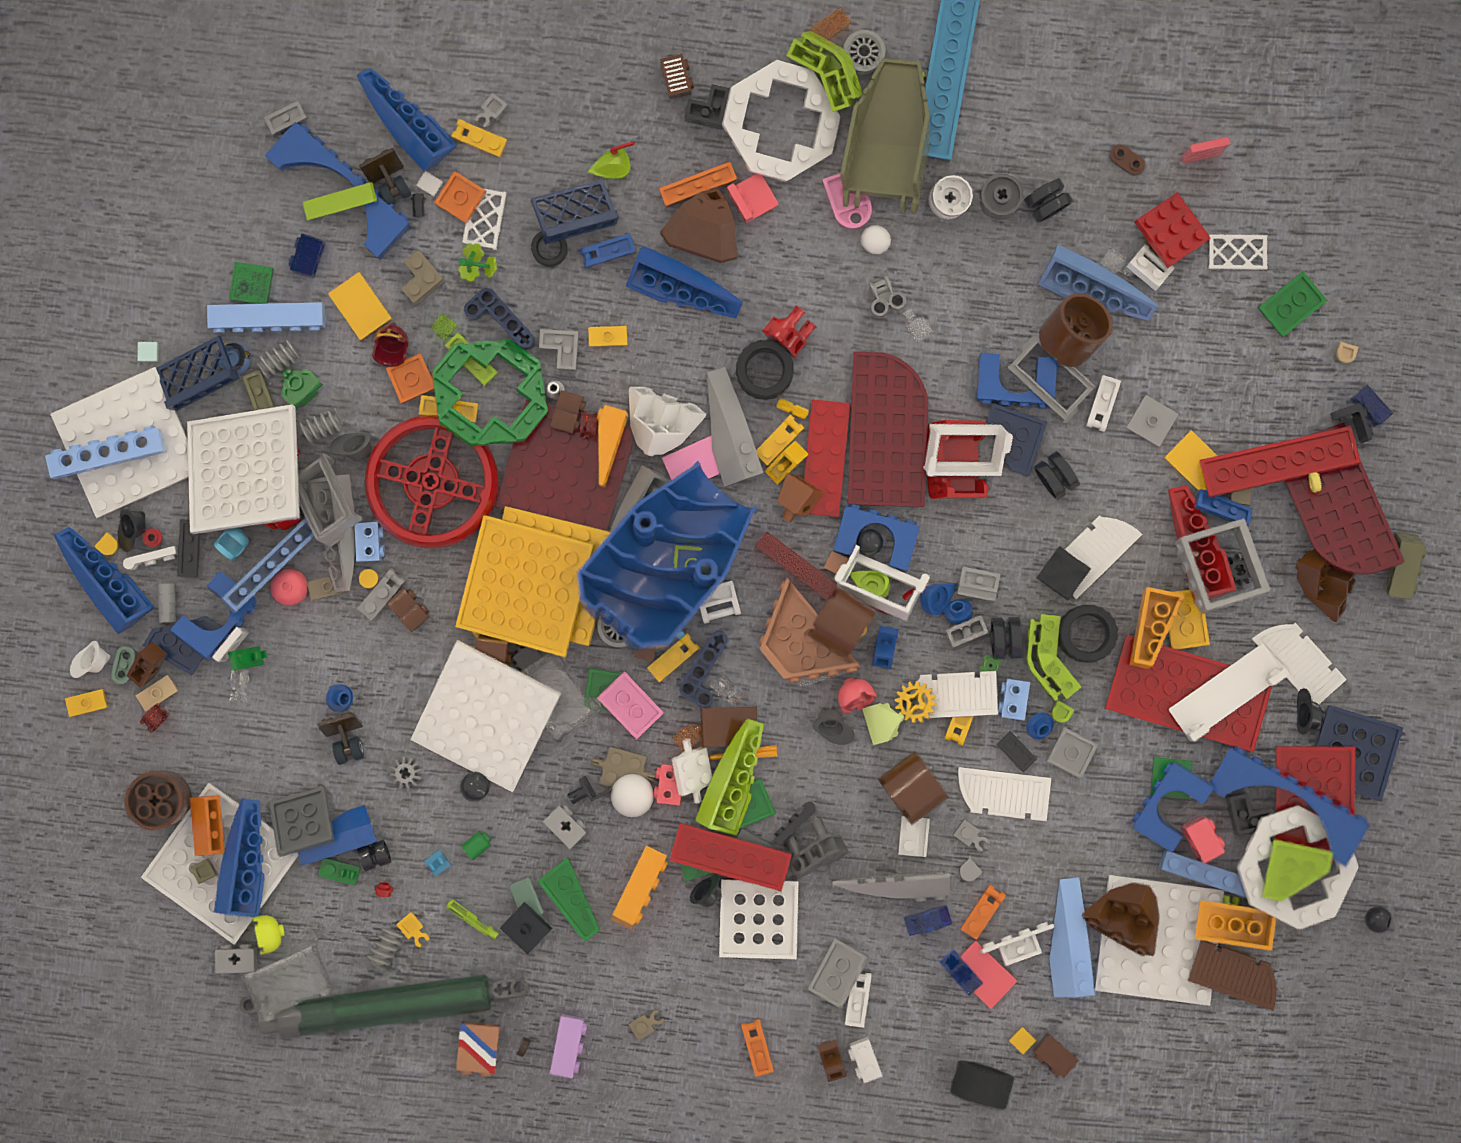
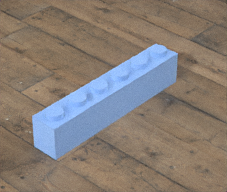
M322 302L207 305L208 329L218 334L225 333V330H232L233 333H244V330L260 333L263 332V329H270L271 332H282V329L299 332L301 328H309V331H320V328H325V305Z

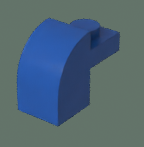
M890 626L879 627L872 666L891 669L899 629Z

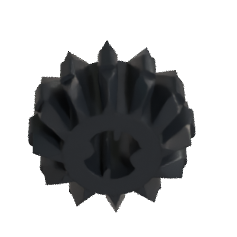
M1235 554L1234 559L1231 556L1228 557L1234 583L1236 584L1237 582L1239 587L1243 586V581L1249 584L1248 577H1251L1243 556L1241 559L1239 554ZM1241 566L1240 570L1242 573L1237 575L1235 568Z

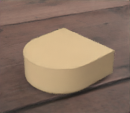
M1339 342L1336 351L1338 361L1344 364L1352 362L1356 358L1359 347Z

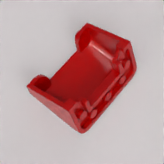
M942 420L931 422L927 427V449L930 437V424L986 425V421ZM940 435L937 462H979L978 441H982L986 435ZM928 476V494L931 499L988 497V484L984 479H979V476Z

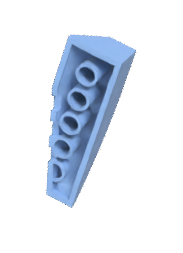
M1079 877L1059 879L1056 914L1049 956L1054 997L1095 995L1087 926L1086 921L1082 917L1084 906Z

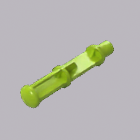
M454 899L447 903V910H450L485 936L496 939L499 933L494 931L492 926L487 927L477 920L476 915L454 901Z

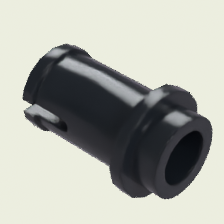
M412 194L410 198L413 202L412 217H425L424 200L426 198L424 194Z

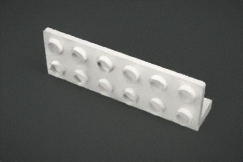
M1260 644L1170 707L1169 712L1188 739L1196 741L1210 731V727L1267 687L1274 686L1283 680L1289 673L1285 668H1280L1266 646Z

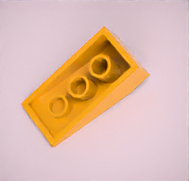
M604 405L603 409L600 408L597 415L599 421V485L603 488L606 487L628 419L627 411Z
M1200 900L1194 939L1272 951L1276 918L1255 907Z

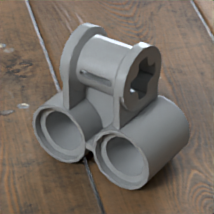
M887 276L876 283H869L871 292L876 299L873 301L870 309L873 317L883 318L887 314L888 307L893 311H900L904 308L906 303L905 295L901 292L893 293ZM894 297H899L902 300L900 306L893 305L892 299ZM881 304L885 310L882 313H877L874 310V306Z

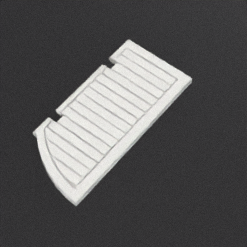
M1099 515L1092 522L1095 529L1091 531L1087 527L1065 549L1091 568L1072 596L1077 599L1142 533L1123 521Z
M1296 623L1274 626L1252 638L1257 646L1264 644L1280 668L1286 669L1289 673L1286 678L1298 691L1306 688L1310 692L1312 701L1318 704L1347 680L1337 668H1334L1332 671L1328 668L1332 664L1331 661L1308 636H1305L1303 639L1299 636L1303 630Z
M996 671L980 672V678H975V672L937 674V680H932V674L920 675L918 680L920 686L924 683L927 684L926 690L932 688L933 692L931 695H936L937 697L933 699L937 706H932L935 713L930 712V718L998 715ZM912 690L910 695L914 694L916 690ZM925 694L924 700L925 703L928 705V698ZM913 699L912 703H914V705L920 704L918 699ZM924 710L917 711L914 715H919L923 713Z
M958 767L960 790L966 804L970 808V813L982 814V809L988 808V815L1025 819V813H1030V820L1047 821L1051 778Z

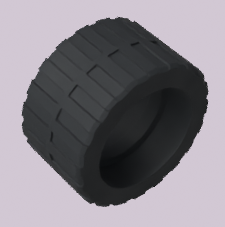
M757 340L754 343H750L742 350L736 363L737 380L742 390L758 400L774 399L782 395L790 386L793 378L794 364L791 355L784 346H781L776 341ZM762 352L774 354L779 358L783 366V374L779 382L768 388L754 385L747 375L748 362L754 355Z
M1092 604L1070 609L1063 615L1059 625L1058 643L1062 648L1061 650L1069 658L1078 662L1089 663L1104 659L1115 648L1116 641L1118 640V626H1116L1115 619L1104 608ZM1085 615L1097 618L1105 628L1103 644L1091 652L1077 649L1072 644L1069 634L1072 623L1077 618Z
M960 1060L957 1064L950 1093L977 1105L1005 1110L1015 1078L1011 1074L993 1067Z

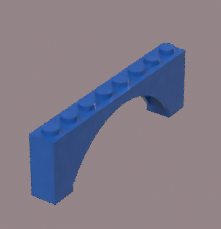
M295 122L265 154V157L281 171L294 166H317L340 174L350 181L354 187L367 182L360 174L355 176L351 172L353 168L345 161L341 163L337 159L339 156L331 148L329 151L323 147L325 143L317 136L313 138L309 134L311 131L303 123L299 125ZM374 188L377 202L364 205L368 225L367 241L364 243V246L381 260L411 226L408 223L409 218L402 212L399 214L393 210L395 206L385 203L379 197L381 193Z
M1238 746L1235 748L1231 747L1211 781V784L1215 785L1212 791L1225 798L1228 793L1237 789L1256 785H1268L1295 793L1316 811L1326 829L1330 850L1333 853L1332 859L1346 867L1370 826L1367 823L1368 819L1360 814L1355 816L1349 813L1350 809L1342 804L1339 806L1333 804V799L1326 795L1321 797L1315 794L1316 790L1308 785L1304 787L1299 785L1296 778L1290 775L1287 777L1283 776L1278 768L1272 765L1267 767L1262 764L1264 762L1262 759L1256 756L1249 757L1245 754L1246 751Z

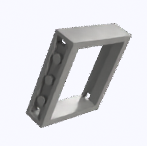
M1245 519L1184 536L1175 542L1176 552L1180 555L1183 562V572L1187 573L1189 579V589L1196 598L1195 606L1198 605L1201 614L1264 596L1271 591ZM1233 529L1255 590L1210 603L1189 542Z

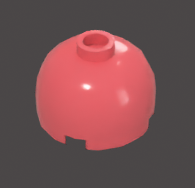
M285 568L279 570L270 581L271 595L278 603L284 606L299 604L306 598L309 592L308 580L297 569Z
M849 678L840 687L837 700L843 713H852L851 709L857 707V711L872 704L877 694L872 685L866 680Z

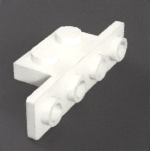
M1045 922L1037 925V930L1030 932V929L1018 932L1020 935L1018 937L1012 938V935L1001 938V943L996 945L994 942L984 944V949L979 950V952L983 954L998 948L1005 966L1038 955L1042 952L1035 934L1054 928V924L1048 925Z

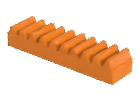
M730 161L661 187L659 190L665 206L671 207L679 202L691 199L702 191L719 189L722 186L735 183L737 177Z

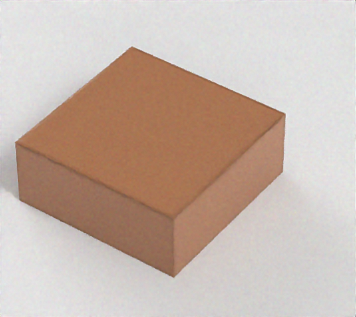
M831 551L824 569L837 574L841 565L847 564L849 558Z

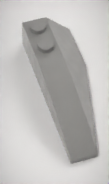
M723 367L707 372L712 451L723 486H730L761 476L763 470L752 436L726 368Z
M349 474L337 475L339 484L354 512ZM326 477L308 480L311 505L324 530L343 517L344 514ZM355 525L344 532V538L332 547L324 544L325 551L323 554L330 563L328 571L335 592L350 590L355 557Z

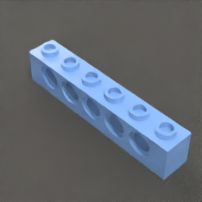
M155 426L144 428L143 432H126L123 437L113 435L106 437V441L99 442V440L89 441L88 445L82 447L80 444L69 446V450L62 451V449L50 451L51 454L45 455L50 478L59 479L165 453L167 451L162 430L155 428ZM142 438H146L147 444L141 448L139 441ZM127 442L128 450L122 452L120 447L123 443ZM108 447L110 450L109 455L103 457L102 450ZM89 451L91 458L85 462L83 455ZM71 456L72 463L66 466L65 459Z

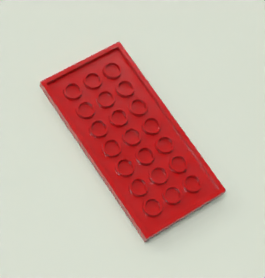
M1125 635L1104 709L1183 732L1169 712V708L1230 665L1162 645L1151 668L1131 666L1130 659L1134 637ZM1272 686L1267 687L1210 727V731L1201 737L1254 752Z

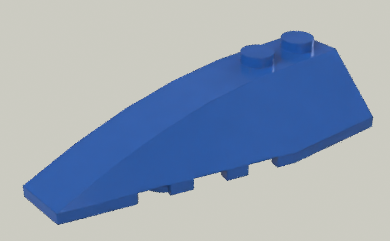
M372 68L357 74L365 94L386 128L423 171L436 166L458 146L429 114L424 115L418 110V105L414 102L411 104L403 98L404 94L389 87L390 83Z
M642 246L626 284V287L660 302L667 303V301H670L682 307L685 305L693 306L696 310H711L714 314L737 318L743 304L740 299L707 276L645 246Z
M68 527L54 535L73 574L117 634L132 627L154 609L152 603L131 577L127 574L123 575L117 570V566L113 562L109 563L102 557L103 554L101 552L95 551L88 546L89 543L72 528Z
M241 798L227 838L225 853H223L214 913L244 917H256L260 914L265 880L261 864L263 863V855H261L260 848L262 836H260L259 826H261L260 800Z

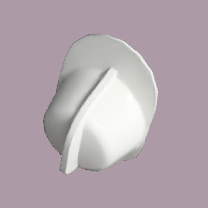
M92 641L73 659L70 666L71 676L79 678L87 672H100L109 661L110 655L99 647L97 641Z

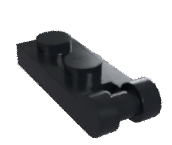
M810 801L806 802L804 810L799 815L795 813L788 820L790 824L785 829L780 827L774 833L776 836L774 841L778 845L782 844L815 812V804Z

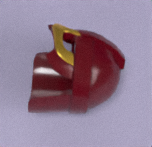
M390 322L389 325L377 331L374 338L375 344L372 357L383 366L396 367L403 364L406 359L409 339L401 327L397 326L394 322Z

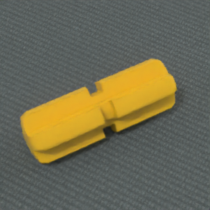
M782 398L778 400L776 405L778 409L788 413L791 412L792 415L802 419H806L809 413L808 409L799 405L795 406L792 402Z

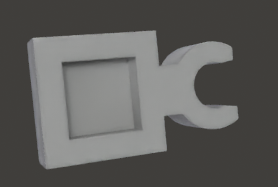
M492 93L481 106L484 113L478 114L475 121L478 123L480 119H486L483 127L485 129L488 128L490 119L494 118L497 120L508 107V104Z
M965 819L953 834L968 846L973 842L975 848L979 851H983L979 847L981 840L986 843L989 842L986 837L977 836L980 830Z

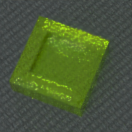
M442 313L431 326V329L447 340L458 325Z

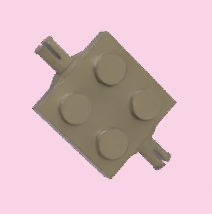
M613 746L609 747L608 755L604 760L593 757L591 765L602 768L600 784L613 787L619 778L628 774H637L654 782L656 774L645 772L646 755Z

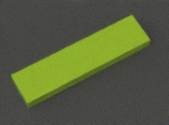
M367 183L302 203L307 220H313L377 202L373 183Z

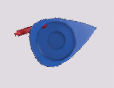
M938 583L926 586L920 594V602L924 612L929 615L941 614L950 602L957 584ZM912 588L904 593L903 599L907 600L909 596L913 595L916 588Z

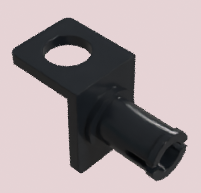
M583 776L579 779L582 786L569 792L568 797L570 799L577 795V797L570 800L573 804L587 796L592 802L612 791V787L596 796L587 777Z

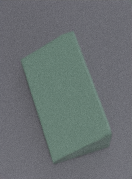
M529 877L509 885L518 908L525 902L538 915L543 914L542 907Z

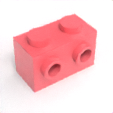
M661 764V768L657 767L656 779L660 780L659 787H655L654 798H657V803L680 805L681 795L678 794L673 765Z

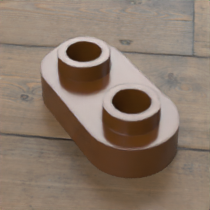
M1116 145L1110 151L1111 161L1128 174L1137 176L1143 172L1145 161L1125 145ZM1117 151H1122L1123 156L1119 157ZM1137 162L1139 167L1134 168L1132 163Z

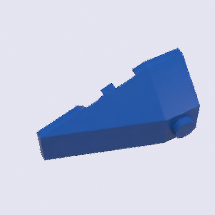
M365 805L345 811L332 821L335 842L298 852L302 866L377 842Z

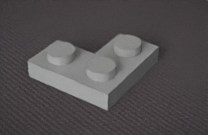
M540 329L539 349L558 350L557 369L576 370L579 332Z

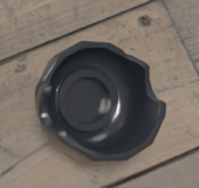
M476 771L468 773L460 784V792L470 802L481 801L490 789V782L486 776Z

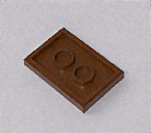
M757 706L700 708L702 747L729 746L747 718L757 721Z

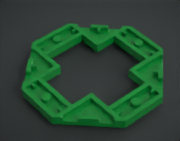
M501 339V341L490 342V340L476 341L471 344L455 343L432 370L439 424L469 446L524 442L548 412L540 361L510 339ZM499 356L526 376L516 392L529 400L530 403L510 427L493 416L482 430L453 408L463 396V393L449 382L470 358L486 369L494 358Z

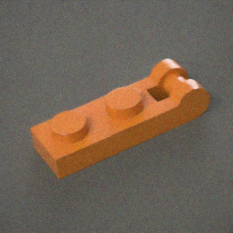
M991 884L987 886L960 927L961 930L976 940L1006 896L1002 891L998 892L995 890V887ZM989 896L995 898L993 903L987 901Z
M756 1019L753 1023L749 1024L747 1022L742 1023L741 1026L755 1077L774 1072L760 1019ZM757 1030L758 1035L751 1037L749 1031Z

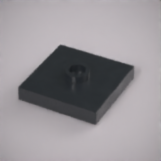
M524 902L500 929L528 955L550 932L552 927Z

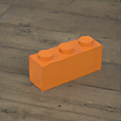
M220 795L191 797L190 806L195 856L225 853Z

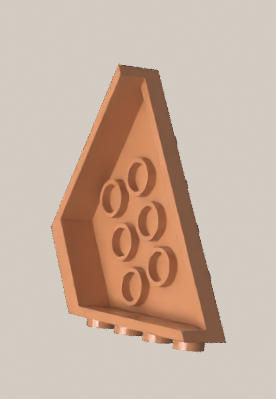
M788 578L786 581H782L779 592H781L780 597L775 600L772 607L774 613L766 622V628L768 629L759 641L760 650L786 681L789 680V683H796L801 681L800 678L808 677V680L820 678L819 675L827 674L828 677L839 675V671L846 670V673H854L858 671L857 668H862L851 654L845 660L806 635L810 628L815 629L813 623L818 614Z

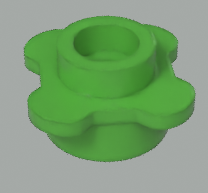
M985 655L980 671H996L997 675V670L1002 664L1001 660H993L990 655Z

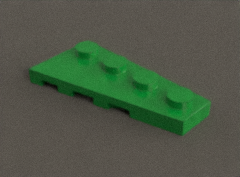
M567 857L537 882L582 940L586 942L600 931V928L571 862Z

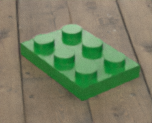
M1302 271L1258 307V309L1278 334L1284 337L1328 300Z

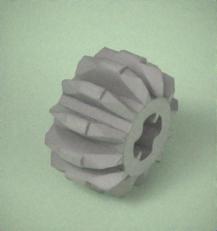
M402 757V763L399 760H395V764L398 767H390L391 770L395 771V773L390 774V777L396 776L392 783L396 784L400 781V789L403 788L404 784L407 789H410V782L413 786H417L418 784L415 779H422L417 773L423 772L422 769L416 770L420 763L416 762L412 765V757L409 758L408 763L406 757ZM406 768H408V772L411 774L410 776H406V778H404V773H402V770H406Z

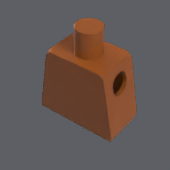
M787 473L778 498V503L786 508L782 518L792 522L795 515L806 517L824 492L800 476Z

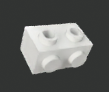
M868 1037L850 1043L851 1049L848 1052L851 1060H856L858 1067L855 1068L858 1079L862 1078L864 1083L882 1077Z

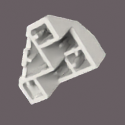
M647 387L629 388L630 427L637 446L648 456L663 455L681 445L705 418L706 413L692 403L676 402L677 398L664 393L662 397L656 395L652 389Z

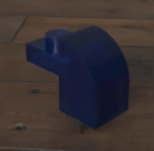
M947 905L904 917L909 936L929 933L952 924Z
M954 949L939 961L968 996L983 984Z

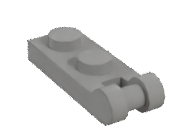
M391 568L357 609L373 621L407 580L404 577H399L396 571ZM390 579L395 582L393 587L387 584Z

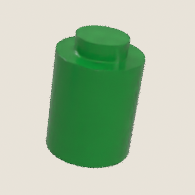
M478 831L461 847L472 860H475L491 846L490 841L492 839L485 831L483 833Z

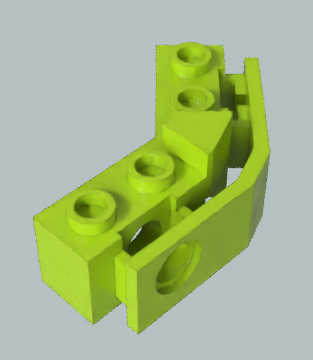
M811 31L803 32L800 38H794L786 56L820 74L832 112L855 105V98L861 97L863 93L852 58L840 46Z
M1040 614L1038 622L1035 619L1028 620L1025 650L1026 665L1028 671L1053 701L1059 699L1057 697L1059 695L1064 699H1068L1081 688V685L1056 656L1060 616ZM1040 625L1038 642H1035L1036 627ZM1032 645H1036L1035 653L1041 668L1040 670L1045 675L1044 677H1041L1034 668L1031 658ZM1047 678H1050L1059 689L1057 692L1050 686Z

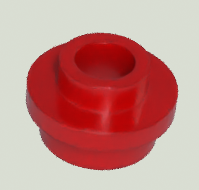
M155 528L147 529L143 534V542L148 547H157L162 542V534ZM151 534L155 535L154 541L149 540Z
M379 882L378 885L374 886L376 895L379 897H390L394 891V888L387 882Z

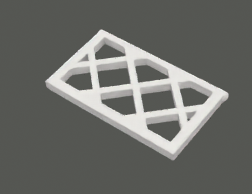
M484 189L487 191L485 194L486 198L476 208L482 218L474 224L471 222V218L465 226L462 243H478L481 247L496 250L506 192ZM502 196L500 206L496 208L491 198ZM489 201L494 210L484 216L479 207ZM497 213V225L492 227L487 218ZM485 220L490 230L480 235L475 226ZM472 228L478 235V238L474 241L467 240L468 233ZM491 232L495 235L493 244L486 243L483 239Z
M1209 235L1211 238L1209 240V269L1267 270V235ZM1214 239H1223L1226 243L1218 250L1214 246ZM1233 239H1243L1246 243L1238 250L1231 241ZM1262 240V247L1258 250L1251 241ZM1227 245L1236 252L1229 260L1220 252ZM1247 245L1255 252L1249 260L1241 253ZM1218 254L1226 263L1223 265H1213V258ZM1239 255L1246 263L1244 265H1233L1230 261ZM1258 255L1262 259V266L1253 265L1251 261Z

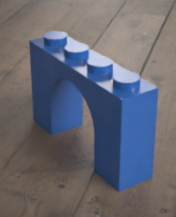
M980 353L976 400L980 401V404L991 405L992 402H1000L999 405L1011 406V403L1019 404L1018 407L1029 408L1030 405H1038L1039 409H1049V406L1031 390L1021 394L1007 391L999 380L1000 354ZM1038 357L1036 359L1035 382L1055 399L1057 360L1055 358Z
M850 504L849 507L845 506L833 551L851 556L860 530L867 525L879 524L886 527L894 539V547L888 566L907 572L920 526L916 525L917 522L908 519L902 522L897 520V516L887 514L886 517L880 516L879 511L868 509V512L862 511L860 506Z
M219 571L207 586L209 591L222 599L236 583ZM252 596L235 614L230 610L228 621L217 630H203L182 615L171 628V634L206 661H209L235 628L241 627L244 624L245 620L243 619L247 614L251 615L257 608V605H255L257 603L256 598Z
M1176 761L1172 765L1168 763L1163 771L1166 775L1162 781L1157 780L1152 788L1155 792L1152 796L1148 795L1142 804L1145 806L1141 813L1137 811L1132 819L1134 822L1132 828L1170 852L1174 851L1183 837V833L1160 817L1158 812L1160 798L1168 792L1181 791L1204 804L1215 786Z

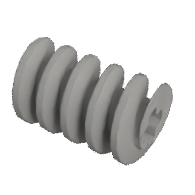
M285 340L286 347L280 343L279 351L273 347L272 355L266 351L267 358L259 355L260 362H257L267 379L270 378L269 372L276 375V368L282 371L283 364L289 367V360L296 363V356L300 359L290 341Z
M334 408L335 414L328 410L327 417L321 413L320 420L313 416L312 423L307 418L305 426L300 421L303 434L310 443L314 441L313 436L320 440L321 434L325 438L328 437V431L331 435H334L335 428L338 432H342L343 423L337 408Z
M381 928L385 935H378L381 942H374L378 948H371L370 950L374 955H367V958L376 968L387 971L385 965L391 964L388 958H394L395 955L392 951L398 950L395 944L400 945L402 943L400 938L405 936L394 929Z

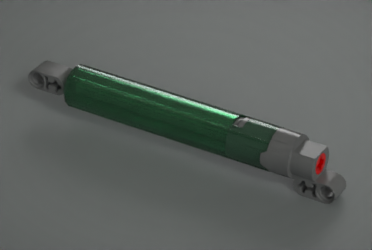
M481 974L336 994L331 997L321 996L279 1002L277 996L270 993L243 997L239 1006L241 1011L246 1014H258L260 1033L271 1034L279 1032L282 1039L324 1034L335 1030L338 1032L489 1011L491 1009L492 997H496L499 1000L524 997L529 993L530 986L522 978L501 980L490 986L487 975ZM518 983L525 984V989L521 993H517L515 990ZM509 984H511L512 994H510L509 990L503 991L502 995L496 992L500 989V986L507 989L510 988ZM269 999L273 1000V1003L270 1004V1007L264 1004L260 1005V1002L264 1003L268 1002ZM252 1000L254 1002L253 1009L248 1011L246 1009V1004L248 1001Z

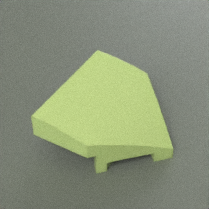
M879 703L862 708L873 745L890 741L893 737L898 736L899 724L905 716L892 710L890 704L882 705Z

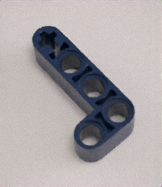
M482 289L465 304L464 312L469 319L478 320L486 312H489L521 348L529 350L534 346L535 339L531 332L492 289ZM487 293L493 296L490 302L483 301V296ZM472 306L478 307V312L475 315L469 314V308ZM502 307L505 309V314L500 317L496 316V310ZM511 322L518 323V328L514 331L508 329V325ZM520 332L525 336V338L530 337V338L528 339V340H529V343H528V344H526V343L521 344V343L523 342V340H522V338L518 335V334H520Z
M721 631L714 632L679 687V691L684 697L703 708L712 704L713 696L709 691L701 687V684L728 642L726 634ZM720 635H722L724 643L718 644L716 648L720 650L717 653L713 648H710L708 646L710 643L712 645L715 644V636L719 637ZM706 651L714 653V659L710 662L705 661L703 658ZM696 667H701L704 670V675L701 678H696L693 675V670ZM690 683L693 685L694 690L691 694L683 692L684 684ZM703 693L708 694L710 697V701L706 705L699 702V696Z

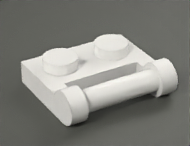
M1145 244L1126 267L1156 291L1175 267L1171 266L1167 269L1160 257ZM1143 255H1145L1147 258H1149L1153 263H1155V264H1156L1159 268H1161L1164 272H1162L1160 269H1158L1154 264H1152V263H1151L1148 259H1146Z
M733 581L721 583L701 606L700 610L704 624L710 623V620L741 614ZM732 601L733 607L707 613V607Z

